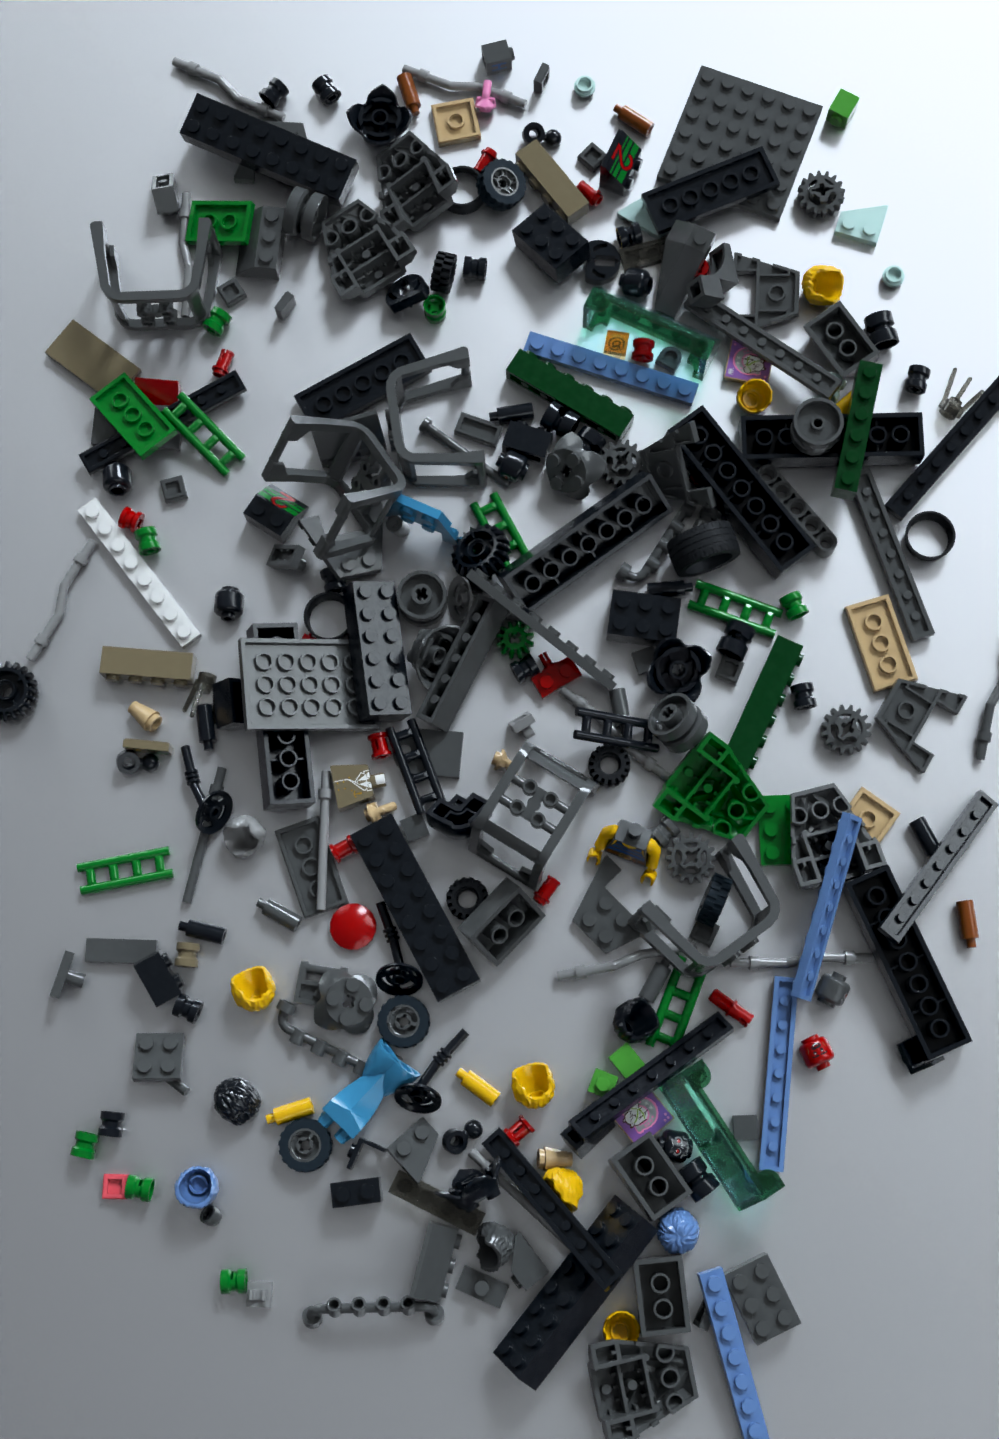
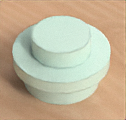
M581 76L574 83V91L580 97H590L595 92V82L589 76Z
M896 265L887 267L882 274L884 284L892 288L900 286L905 278L903 270Z

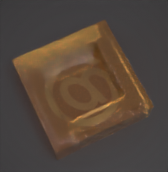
M608 330L604 353L626 357L630 333Z

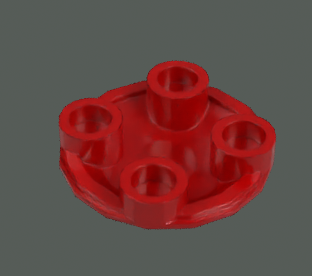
M347 904L340 907L333 914L330 921V933L333 940L340 947L348 950H360L373 940L377 922L373 913L367 907L360 904Z

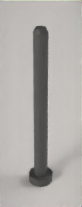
M425 418L421 423L419 430L422 433L427 431L454 452H468L466 448L432 425L433 421L430 418ZM486 464V475L503 487L508 488L511 482L500 477L495 469Z

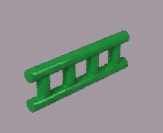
M182 391L176 397L181 403L172 412L165 407L161 413L223 477L227 476L230 470L226 465L235 457L241 462L246 455ZM187 409L197 418L188 428L178 419ZM203 425L213 434L204 444L194 435ZM219 441L229 450L220 460L210 451Z
M497 492L489 496L492 502L481 508L478 502L470 505L475 518L482 526L486 523L489 524L485 515L497 510L502 521L495 524V526L501 531L508 530L513 539L510 541V550L518 548L521 556L529 551ZM509 561L504 562L505 567L510 564Z
M697 579L695 588L701 591L697 602L689 601L688 609L727 623L729 619L742 621L753 627L756 633L774 638L776 630L771 629L770 626L774 616L781 618L783 609ZM709 593L722 597L718 610L705 605ZM731 601L744 605L740 617L727 613ZM752 608L765 613L761 625L748 621Z
M169 846L78 863V873L86 872L87 885L80 886L81 895L174 878L173 869L165 870L163 856L170 855ZM154 858L156 872L142 874L140 861ZM131 863L133 876L119 879L118 865ZM108 867L110 881L96 883L95 869Z
M678 955L684 962H686V957ZM673 967L656 1013L660 1028L653 1036L646 1040V1045L654 1047L656 1041L670 1047L684 1036L706 975L693 978L694 982L691 990L687 992L676 987L681 974ZM673 996L686 1001L682 1014L668 1010ZM664 1019L678 1023L673 1037L660 1032Z

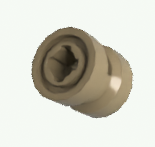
M177 942L176 950L178 951V957L175 958L174 966L198 968L197 953L200 952L201 944Z

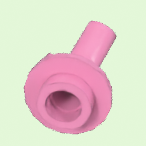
M484 80L482 96H477L475 107L479 108L480 112H491L493 108H496V99L490 97L492 81Z

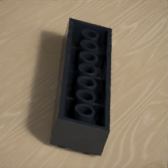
M199 93L196 94L180 130L182 138L187 143L292 187L298 186L308 189L311 195L314 192L326 195L330 203L340 207L343 206L359 170L357 160Z
M702 405L667 430L665 436L688 422L695 420L699 441L680 445L686 469L701 487L712 486L717 508L774 579H777L809 555L816 545Z
M922 412L873 413L863 465L920 464L925 456ZM843 414V416H844V426H845V421H846L847 414ZM794 415L740 417L738 424L739 451L753 468L761 467L765 464H770L774 467L837 465L844 426L837 444L830 452L820 456H810L799 451L790 438V426Z
M641 471L506 568L499 571V575H495L504 589L507 590L510 598L513 599L515 597L525 605L523 610L529 614L673 512V509L652 474Z
M253 623L246 631L247 638L299 639L297 623ZM256 731L263 810L309 808L315 804L309 731Z
M392 813L351 834L350 836L438 1003L440 1004L480 982L478 974Z
M889 865L845 883L842 889L923 1062L971 1042L970 1034L916 922L912 924L902 940L896 945L877 930L902 895Z
M614 1195L587 1231L625 1275L659 1230L618 1196ZM570 1252L493 1353L519 1380L536 1391L620 1280L607 1292L603 1291L574 1254Z

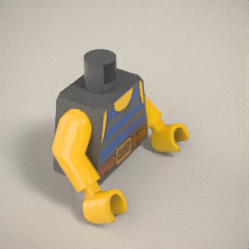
M620 820L617 825L605 826L594 844L595 847L589 849L587 862L590 857H596L595 865H599L602 857L601 850H604L615 856L648 867L643 872L640 882L643 883L645 877L651 879L650 886H652L657 878V873L654 869H657L661 854L660 846L653 839V831L642 827L638 823Z

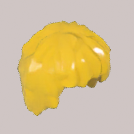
M816 265L808 269L803 275L801 282L806 300L818 306L834 305L840 301L844 285V275L841 273V270L827 265Z
M265 966L248 968L231 978V993L237 1006L249 1012H258L266 1009L273 1001L276 986Z
M534 1062L512 1071L511 1088L517 1102L529 1109H538L546 1106L553 1098L555 1081L547 1064Z
M559 1167L548 1169L543 1179L572 1213L578 1209L579 1199L583 1195V1182L580 1176L570 1169Z

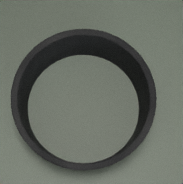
M456 166L452 168L455 174L469 173L475 177L480 174L469 166ZM478 195L475 200L469 203L459 204L453 202V205L447 210L455 214L466 215L477 211L484 202H482L480 195Z
M935 511L918 513L909 521L905 531V544L908 551L915 558L922 561H934L943 557L952 549L956 539L955 529L951 521L943 514ZM931 520L944 528L947 533L948 544L941 555L928 557L919 554L912 548L908 540V532L915 523Z
M336 592L317 594L307 603L304 610L306 628L318 639H342L348 634L347 629L339 636L333 638H323L316 635L310 625V616L313 609L324 601L334 600L344 605L343 595Z

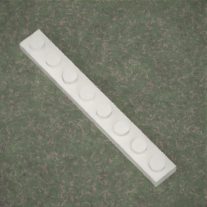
M95 497L78 509V512L181 647L185 649L202 635L98 499Z

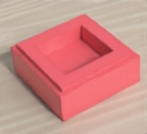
M104 1174L102 1199H126L124 1193L129 1174Z

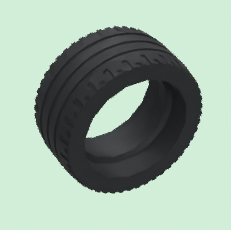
M725 520L712 521L695 526L675 536L667 543L669 557L679 577H692L710 572L730 563L740 555V547L730 522Z

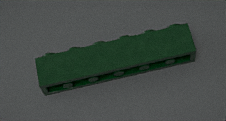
M519 349L506 368L507 379L550 404L556 401L565 406V411L572 410L581 416L580 422L616 443L618 439L622 441L633 424L634 415L630 409L625 406L620 407L616 405L606 395L597 394L591 386L585 383L580 384L575 381L572 375L566 372L563 374L556 370L552 363L547 361L544 363L529 350Z
M860 360L856 369L830 494L831 497L853 501L857 493L883 364Z
M780 635L777 636L728 744L746 772L748 768L753 770L758 759L755 756L757 748L762 749L768 737L764 735L766 728H772L777 716L773 714L776 706L781 708L786 695L782 694L785 686L790 687L794 680L793 668L794 666L799 667L804 657V654L801 653L802 645Z

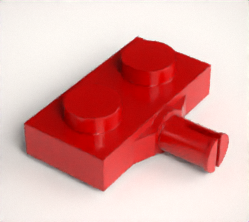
M543 652V655L540 654L538 657L545 668L530 680L543 699L581 677L582 674L575 662L570 658L566 657L559 662L553 663L547 652Z

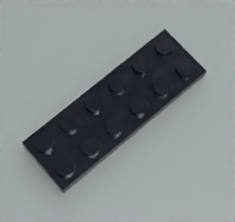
M763 146L644 192L641 194V199L658 235L670 231L676 220L696 221L779 188L780 182Z
M409 333L294 395V398L304 416L345 419L387 397L386 381L390 373L396 368L426 358ZM432 370L403 378V388L430 374Z

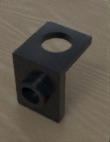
M912 1037L897 1044L902 1060L911 1075L945 1059L944 1056H941L927 1063L923 1062Z
M359 1137L357 1144L352 1143L348 1151L347 1157L350 1160L346 1168L350 1170L354 1168L364 1143L382 1152H387V1148Z

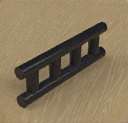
M576 707L575 716L582 717L581 731L574 730V739L658 753L660 750L659 744L652 743L653 734L648 728V719ZM591 719L603 721L602 734L591 732ZM612 722L624 724L623 738L611 736ZM633 726L644 728L643 741L632 740Z
M412 718L407 721L408 729L396 733L394 726L386 728L385 731L416 814L421 815L426 812L423 805L437 801L439 798L444 800L446 798L416 719ZM413 737L417 749L404 754L399 741ZM421 758L425 771L412 775L407 762ZM428 779L433 792L420 797L415 784Z

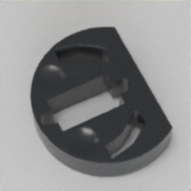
M590 241L591 257L586 261L585 282L592 285L607 284L615 279L619 272V252L614 245L607 241ZM595 260L615 261V266L595 265Z
M410 274L404 276L389 288L385 298L386 303L394 314L408 307L412 308L413 305L428 298L429 286L420 275ZM409 285L410 291H408L407 295L405 296L404 290L407 289V286Z

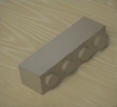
M537 139L515 153V165L517 164L519 169L528 178L529 185L533 190L537 189L541 194L543 202L547 206H551L554 212L569 225H572L589 213V201Z
M103 646L99 673L106 678V681L119 682L120 679H126L129 683L133 684L151 681V684L157 686H164L165 683H174L173 685L176 687L185 688L187 684L194 685L197 657L194 653Z

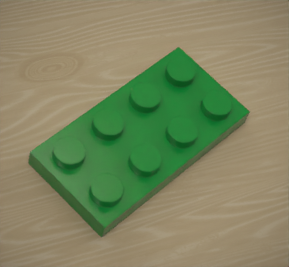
M125 372L89 398L96 409L142 460L146 459L178 434L176 428Z

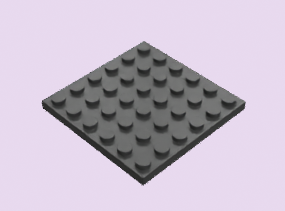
M701 65L656 180L667 184L763 146L780 182V186L733 205V207L779 222L823 106Z

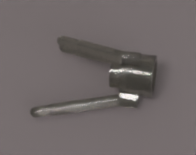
M956 367L952 370L944 396L938 405L940 407V414L949 420L960 419L963 412L984 393L983 389L980 390L961 407L962 402L960 398L972 381V377H968L956 397L951 396L948 399L956 376Z
M199 672L198 679H195L194 686L182 709L183 712L187 711L196 694L189 715L191 718L194 717L202 693L210 694L213 691V684L216 683L217 676L208 672ZM213 695V719H214V724H216L215 706H214V695Z

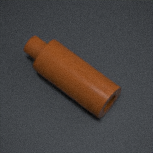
M409 72L402 73L397 76V82L405 107L411 111L412 116H417L420 114L419 108L421 103L412 75Z
M618 103L615 105L613 111L618 114L619 120L646 137L651 133L655 125L654 122L628 105L621 106Z
M973 900L956 902L961 939L966 940L967 948H975V939L979 938L974 902Z

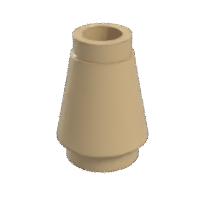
M134 701L128 708V712L145 731L154 732L162 723L163 719L158 711L137 701Z
M545 1146L543 1149L537 1150V1168L543 1169V1171L555 1167H572V1152Z

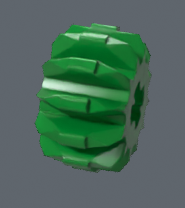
M509 621L508 629L501 626L500 631L502 634L496 635V639L499 641L496 643V647L499 649L503 648L501 650L502 656L509 652L510 660H513L514 654H517L520 660L522 659L521 652L526 655L530 653L528 647H534V642L531 641L534 634L528 632V625L521 628V622L517 621L516 627H513L512 622ZM511 638H519V643H511Z

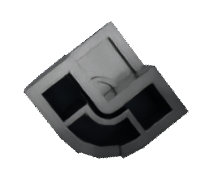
M472 793L467 799L456 794L449 802L439 798L425 813L427 822L430 827L448 837L455 839L469 838L474 822L487 800L475 793Z

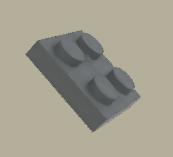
M136 1033L133 1081H182L184 1033Z

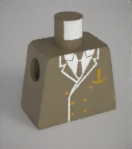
M366 764L330 766L337 806L340 812H345L375 800L374 789L387 786L384 773L371 775L370 768Z

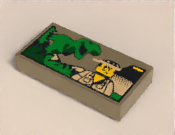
M128 738L123 740V748L125 750L173 756L174 748L168 742Z

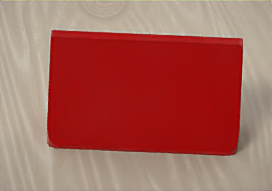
M135 377L134 383L154 405L169 406L178 401L176 397L181 393V385L178 381Z

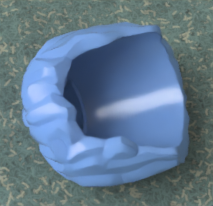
M192 1166L185 1170L174 1184L175 1195L180 1204L187 1208H197L199 1210L210 1205L217 1197L220 1189L218 1178L214 1175L213 1170L209 1167Z
M675 1207L660 1217L657 1224V1229L659 1230L657 1232V1239L665 1251L670 1254H684L695 1247L699 1239L700 1228L697 1219L689 1211L684 1210L682 1207Z

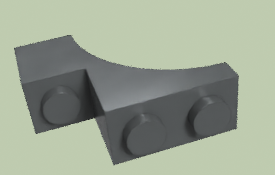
M722 243L709 253L710 269L708 275H699L686 285L691 306L711 309L724 300V293L739 284L730 244Z

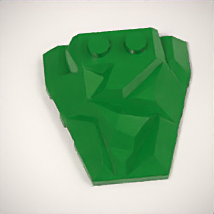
M711 731L695 747L689 750L664 782L663 789L652 804L653 807L673 821H680L694 828H701L730 840L738 834H743L746 837L770 807L729 745Z

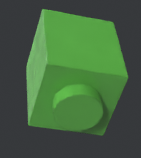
M840 88L828 109L826 120L833 126L845 129L857 109L860 97Z
M625 1043L608 1057L624 1079L645 1065L628 1043Z
M596 1068L587 1092L602 1097L615 1087L619 1077Z

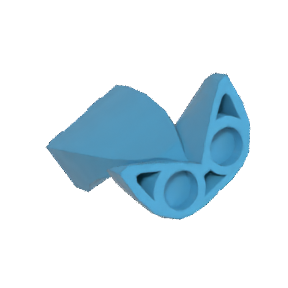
M383 1038L372 1049L366 1061L363 1076L333 1097L322 1108L324 1111L318 1118V1122L325 1128H328L334 1121L341 1127L334 1135L341 1144H344L351 1138L354 1139L377 1111L384 1096L394 1094L398 1086L413 1083L421 1076L418 1071L399 1060Z

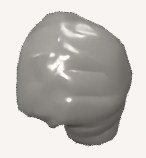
M242 815L228 820L223 829L226 848L238 859L247 858L257 849L261 848L264 845L263 840L267 834L266 829L262 827L260 822L249 815Z

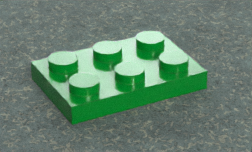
M192 201L185 237L186 243L188 245H197L199 218L207 217L212 222L220 245H248L255 204L252 201Z
M790 795L763 796L770 807L758 821L760 866L791 865Z

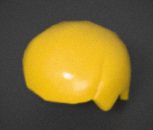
M750 379L737 391L736 402L740 409L747 414H759L771 404L773 391L764 380Z
M616 1311L605 1319L602 1331L605 1340L637 1341L640 1334V1325L635 1316L629 1312Z

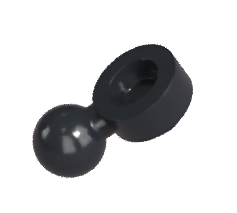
M537 122L527 124L522 131V138L526 144L537 139L539 143L543 140L547 145L556 147L562 141V135L558 130L550 129L545 132L543 126ZM534 131L536 138H531L529 132Z
M124 750L116 758L117 767L124 774H133L139 767H142L145 771L153 772L157 770L160 764L159 758L155 754H146L143 758H139L138 754L133 750ZM131 758L132 762L126 764L124 763V759Z
M473 1119L465 1124L463 1131L456 1128L449 1129L442 1138L443 1148L451 1154L462 1153L467 1147L468 1138L476 1139L481 1136L483 1132L482 1124L478 1120ZM455 1137V1141L451 1144V1139Z

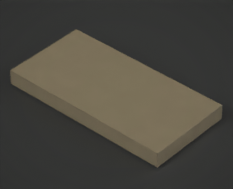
M72 320L45 351L47 356L96 392H99L124 372L133 382L135 377H138L142 372L140 368L75 320Z

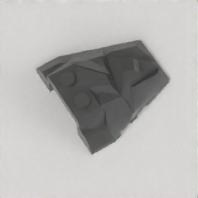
M408 131L376 156L377 177L382 192H379V199L383 204V209L380 210V217L385 221L391 222L397 230L403 232L407 229L419 231L453 205L452 195L456 193L459 182L452 167L411 131Z
M359 199L321 222L324 243L328 251L327 261L331 269L330 279L342 300L354 299L357 296L362 298L372 296L405 275V266L411 263L417 254L406 233L394 228L391 222L383 220L377 212Z
M835 783L790 794L791 867L799 889H818L822 886L825 875L824 870L829 861L831 845L835 840L837 824L841 819L842 812L854 815L851 811L852 806ZM863 820L845 881L856 879L865 873L887 865L879 841L875 837L872 838L864 828L866 824Z
M609 1339L588 1345L589 1362L587 1367L597 1417L602 1423L606 1439H637L640 1437V1433L651 1426L655 1427L660 1423L659 1420L670 1413H676L699 1397L688 1346Z

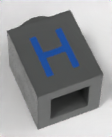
M506 39L481 45L482 60L487 76L512 69V60H515L513 48L508 47Z

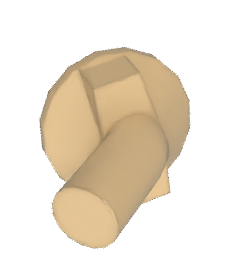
M502 749L501 752L496 751L491 764L495 765L493 770L503 767L507 770L512 761L508 759L505 750Z
M377 802L367 803L364 814L368 822L374 823L381 819L382 815L395 811L397 805L395 802H390L378 807Z

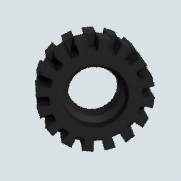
M438 251L432 268L431 291L445 294L450 293L457 266L456 254Z
M603 744L601 747L598 746L589 758V774L593 777V781L600 783V786H618L619 783L625 781L630 771L628 753L623 751L622 747ZM606 757L616 759L618 762L617 771L612 774L603 772L600 767L601 761Z
M472 877L457 879L453 885H450L449 891L446 894L447 906L458 919L466 920L488 897L486 887L481 881L475 880ZM465 890L473 891L477 896V901L471 908H464L459 904V895Z

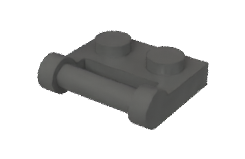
M302 960L293 1002L315 1006L321 998L319 982L306 980L307 973L323 975L324 972L329 970H342L348 973V968L341 967L338 969L309 964V961Z

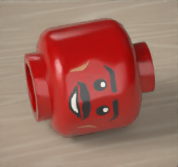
M815 1034L801 1041L802 1046L799 1047V1053L807 1068L812 1069L816 1067L817 1071L831 1066L829 1061L834 1058V1052L826 1037H819L818 1034Z

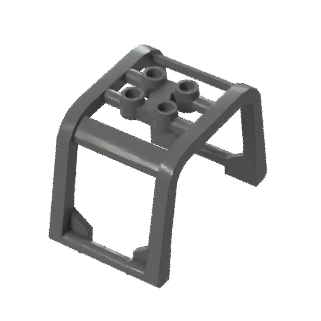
M199 218L197 245L191 282L187 287L180 290L121 292L118 253L114 245L108 244L107 230L103 222L94 221L90 224L100 287L105 296L111 301L115 316L123 327L133 331L195 329L201 327L204 320L211 316L210 311L214 306L223 252L210 218ZM207 257L208 277L204 301H202L199 290ZM187 301L194 317L177 318V310L173 308V302ZM123 304H137V316L141 317V319L128 318Z
M460 347L398 367L390 373L386 381L389 409H385L391 451L397 452L399 470L402 472L406 482L412 486L444 488H485L487 486L484 450L456 453H412L405 448L401 410L407 403L449 391L472 387L467 347ZM445 366L461 368V374L404 392L403 378ZM415 465L476 466L477 469L465 475L417 476Z
M301 415L290 416L261 474L265 482L323 483L337 491L341 497L335 509L337 517L328 534L321 535L313 550L316 557L320 560L370 547L376 540L378 529L396 497H399L406 487V480L402 472L376 436L367 427L350 420ZM309 431L348 433L328 472L285 468L284 463L279 462V459L288 441H298ZM364 442L371 453L367 460H362L357 475L351 480L352 488L350 489L342 479L360 445ZM381 465L382 470L379 475L372 476L371 474L378 473ZM388 500L374 523L368 515L370 508L379 506L381 501ZM351 511L366 535L335 542Z
M526 741L474 822L468 850L535 891L542 881L545 866L588 795L594 796L600 784ZM526 759H529L579 790L570 806L558 800L556 793L547 792L538 787L534 780H525L517 775ZM511 782L522 788L525 795L533 796L528 799L526 807L521 800H512L504 795ZM541 802H543L546 808H555L564 814L557 826L548 822L542 813L536 812L540 809ZM498 803L509 808L513 816H521L529 821L533 828L543 829L551 834L542 851L537 850L488 820ZM483 833L489 834L535 863L533 869L530 870L522 866L519 871L493 855L494 848L483 840Z
M738 834L732 838L714 856L717 857V861L727 876L733 880L735 889L752 917V924L746 933L713 957L702 955L672 926L651 900L643 904L628 920V925L683 976L699 978L708 974L720 964L724 967L740 956L739 950L744 953L758 943L757 937L770 928L778 919L780 912L779 900L743 834ZM731 854L742 860L768 904L762 911ZM650 922L693 963L688 966L653 931Z

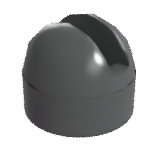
M212 1204L206 1206L200 1214L201 1222L208 1226H215L222 1219L220 1210Z

